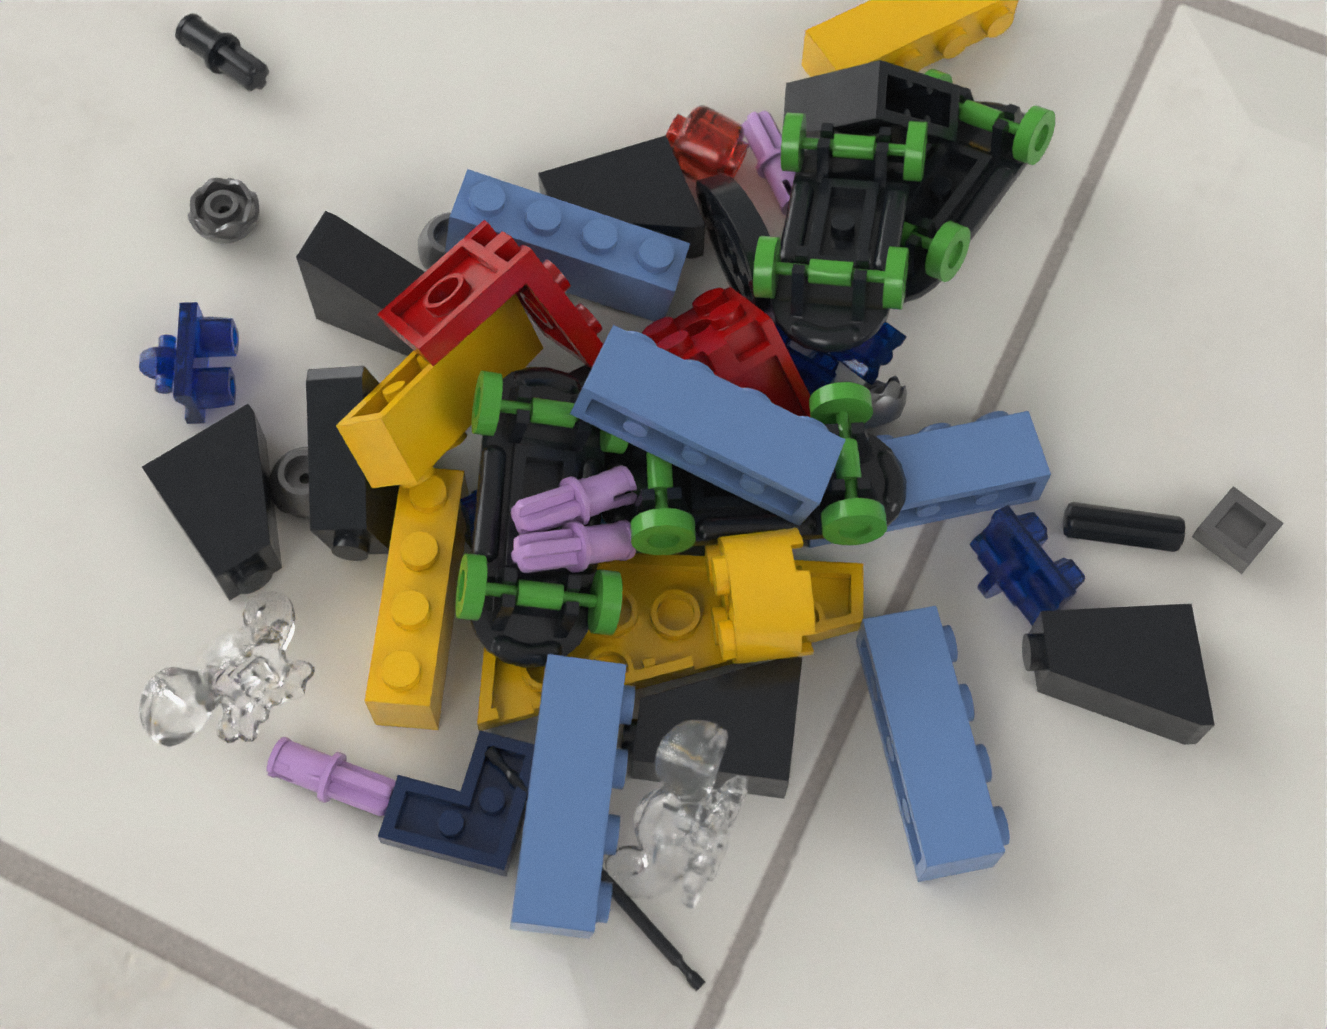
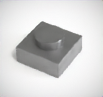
M1233 486L1200 524L1192 538L1242 574L1284 523Z

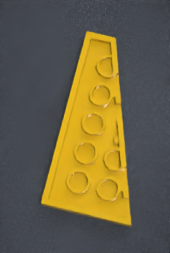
M635 553L632 559L626 561L615 560L598 563L597 570L618 571L621 574L623 593L619 622L613 635L593 634L588 630L580 645L570 652L567 657L626 664L624 685L635 686V690L734 664L732 659L723 660L720 645H715L711 622V607L722 606L721 596H716L713 583L708 581L705 556ZM794 560L795 566L801 565L803 570H809L815 613V635L806 636L807 640L813 643L858 631L862 619H864L863 563ZM484 647L477 718L478 730L484 731L538 716L545 667L522 668L507 664L489 653Z

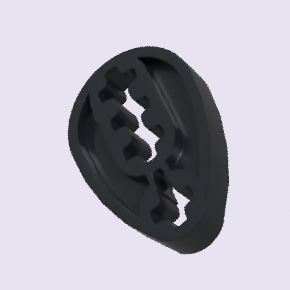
M726 173L696 181V195L700 211L716 257L729 286L764 313L772 312L770 298L755 297L753 292L754 261L758 239L760 236H770L753 202L737 181Z

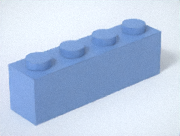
M467 169L449 217L445 252L447 253L485 220L497 234L503 231L510 235L519 247L525 245L531 248L542 263L546 259L551 261L569 281L571 287L566 291L567 293L651 321H656L666 317L677 288L690 243Z
M615 325L612 326L570 412L571 415L798 526L820 504L846 440L829 432L823 423L814 418L797 416L773 404L765 394L758 390L736 386L716 376L705 364L696 360H684L658 347L645 334L636 331H625Z
M995 411L985 414L971 423L951 426L948 423H936L923 428L917 434L897 438L891 435L876 436L891 448L900 461L907 481L905 503L899 516L887 527L886 532L1037 501L1040 499L1051 476L1029 411L1010 415L1005 411ZM826 539L807 540L809 548L832 544Z
M937 606L862 619L856 638V645L918 882L994 867L1005 853L1004 845L1009 844V827L1002 807H993L986 784L991 782L992 779L991 763L985 746L983 744L975 745L969 723L974 720L975 715L973 699L967 684H958L953 662L957 661L958 651L951 626H942Z
M548 654L510 929L590 939L595 932L596 922L605 924L608 922L612 898V882L601 881L604 854L615 856L620 829V815L609 814L612 788L623 790L628 760V750L617 749L619 724H631L635 701V686L624 685L626 664Z

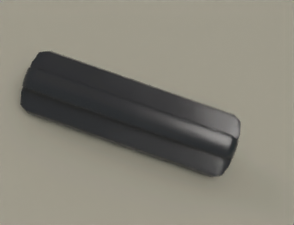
M1078 502L1069 503L1063 515V534L1069 538L1171 552L1178 551L1181 545H1183L1185 538V520L1180 516Z

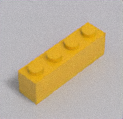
M869 0L805 30L801 66L810 77L878 60L919 72L922 68L943 58L951 59L956 57L966 47L986 37L994 38L1004 33L1013 23L1019 0Z
M516 293L434 367L413 350L336 425L372 488L400 485L401 488L407 489L426 481L434 473L433 465L447 451L460 445L467 437L465 431L471 426L473 399L479 373L481 371L501 373L502 378H504L511 372L527 368V365L543 350V346Z
M434 468V473L426 481L415 487L404 489L399 485L365 694V703L375 725L438 730L456 609L457 581L464 554L471 505L465 472L462 470Z

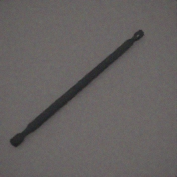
M492 746L485 752L484 755L493 765L500 768L514 789L518 786L525 792L528 791L524 782L519 777L520 774L510 768L504 761L503 755L495 746ZM602 867L601 881L612 882V898L668 961L680 969L694 990H699L706 981L685 963L679 951Z

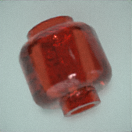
M705 105L694 108L687 118L677 114L666 133V137L684 177L695 183L698 180L721 173H726L735 178L750 147L749 143L743 141L744 128L739 122Z

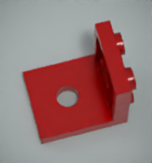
M485 220L377 314L392 333L433 367L515 293L525 312L543 335L591 369L603 346V343L597 336L603 330L601 324L584 305L578 303L574 306L565 292L571 285L562 272L548 259L542 263L528 246L521 245L519 247L515 240L502 231L497 234Z
M729 286L726 289L719 287L708 290L692 302L693 308L674 319L672 317L658 319L642 331V334L650 337L658 347L684 360L699 361L708 366L716 376L736 386L758 390L765 394L773 404L797 416L810 417V394L772 318Z

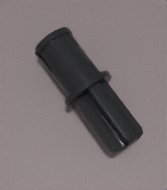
M191 13L180 20L175 31L176 40L179 41V44L189 48L203 58L206 68L215 74L224 73L247 91L265 87L267 84L265 78L269 73L268 66L243 49L236 36L231 33L219 32L202 20V17L198 14Z

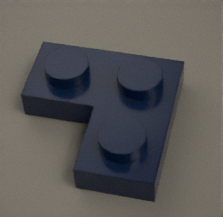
M480 730L461 791L398 775L378 834L380 843L507 876L525 816L528 790L525 792L517 785L516 789H514L500 768L493 765L484 754L492 746H495L503 755L504 761L511 769L520 774L519 777L527 789H529L534 744Z

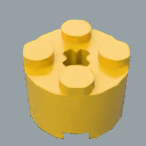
M798 528L718 537L717 544L705 545V564L708 581L713 583L716 596H721L722 606L711 607V622L715 645H720L723 660L732 659L734 664L813 655L812 644L806 637L815 635V613L810 571L803 570L801 565L795 566L792 549L803 547V539Z

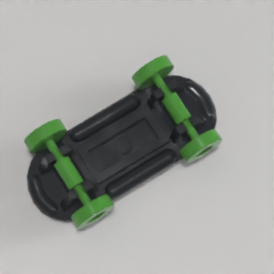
M930 69L925 73V75L953 83L951 75L939 70ZM960 86L956 142L927 144L922 182L911 181L901 241V247L909 248L904 303L921 298L936 288L941 281L948 282L957 274L965 260L973 237L1027 164L1035 165L1046 152L1055 128L1056 117L1054 111L1034 105L1025 114L1020 110L1019 106L1011 103L1005 105L988 101L974 102L971 89Z
M787 112L781 141L782 171L796 173L794 175L781 241L780 237L760 236L758 239L754 261L753 292L755 297L770 298L771 310L776 323L790 340L803 348L822 353L843 352L862 345L876 335L887 320L890 309H903L909 248L901 247L911 181L922 182L928 122L909 121L905 145L892 144V127L880 126L879 138L877 139L876 136L834 135V123L822 122L820 138L806 137V114Z
M527 367L511 372L504 378H502L501 373L481 371L477 379L472 407V433L482 435L472 554L465 553L461 561L456 590L457 619L470 620L475 636L489 653L504 663L522 668L545 667L548 654L567 656L580 645L588 630L593 634L613 635L619 622L622 606V577L618 571L597 570L598 563L589 564L588 568L583 572H571L565 567L524 573L520 571L517 564L513 563L511 558V552L514 550V539L519 535L511 518V508L518 500L558 488L561 480L570 476L579 480L604 472L605 452L623 454L628 446V442L571 415L570 412L584 383L567 372L549 367ZM601 513L590 517L588 524L584 526L600 525ZM562 526L547 531L560 530L562 529Z
M838 382L817 389L809 398L810 417L823 423L829 432L846 440L820 504L800 526L632 444L627 446L623 454H617L608 464L605 471L619 465L626 466L634 477L637 490L628 491L625 494L633 492L637 495V499L633 504L616 509L613 508L601 512L606 524L620 520L630 522L632 546L636 550L650 555H671L683 552L692 546L717 544L718 537L791 528H798L803 540L826 539L838 545H861L883 536L887 531V527L899 516L906 500L907 481L902 464L891 448L875 435L866 431L864 424L873 414L870 391L865 386L857 383Z

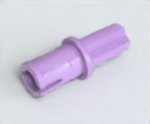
M766 110L759 113L754 111L742 123V129L758 161L756 165L758 175L767 179L780 205L782 214L786 215L796 172H787L781 169L782 135L772 115Z
M623 465L579 480L570 476L562 479L558 488L518 500L511 508V518L519 534L543 532L573 521H578L585 525L588 524L590 517L601 512L635 503L637 495L633 492L625 494V492L637 490L636 483L631 472Z
M627 520L592 526H584L578 521L566 522L560 530L519 534L514 539V550L511 552V558L513 563L517 564L520 571L524 573L565 567L571 572H583L588 568L589 564L632 559L636 549L631 543V523Z
M282 737L278 740L267 764L268 776L279 778L314 791L321 802L326 803L333 798L377 816L385 815L396 783L391 778L346 762L347 757L344 753L336 752L333 756L293 742L287 737Z

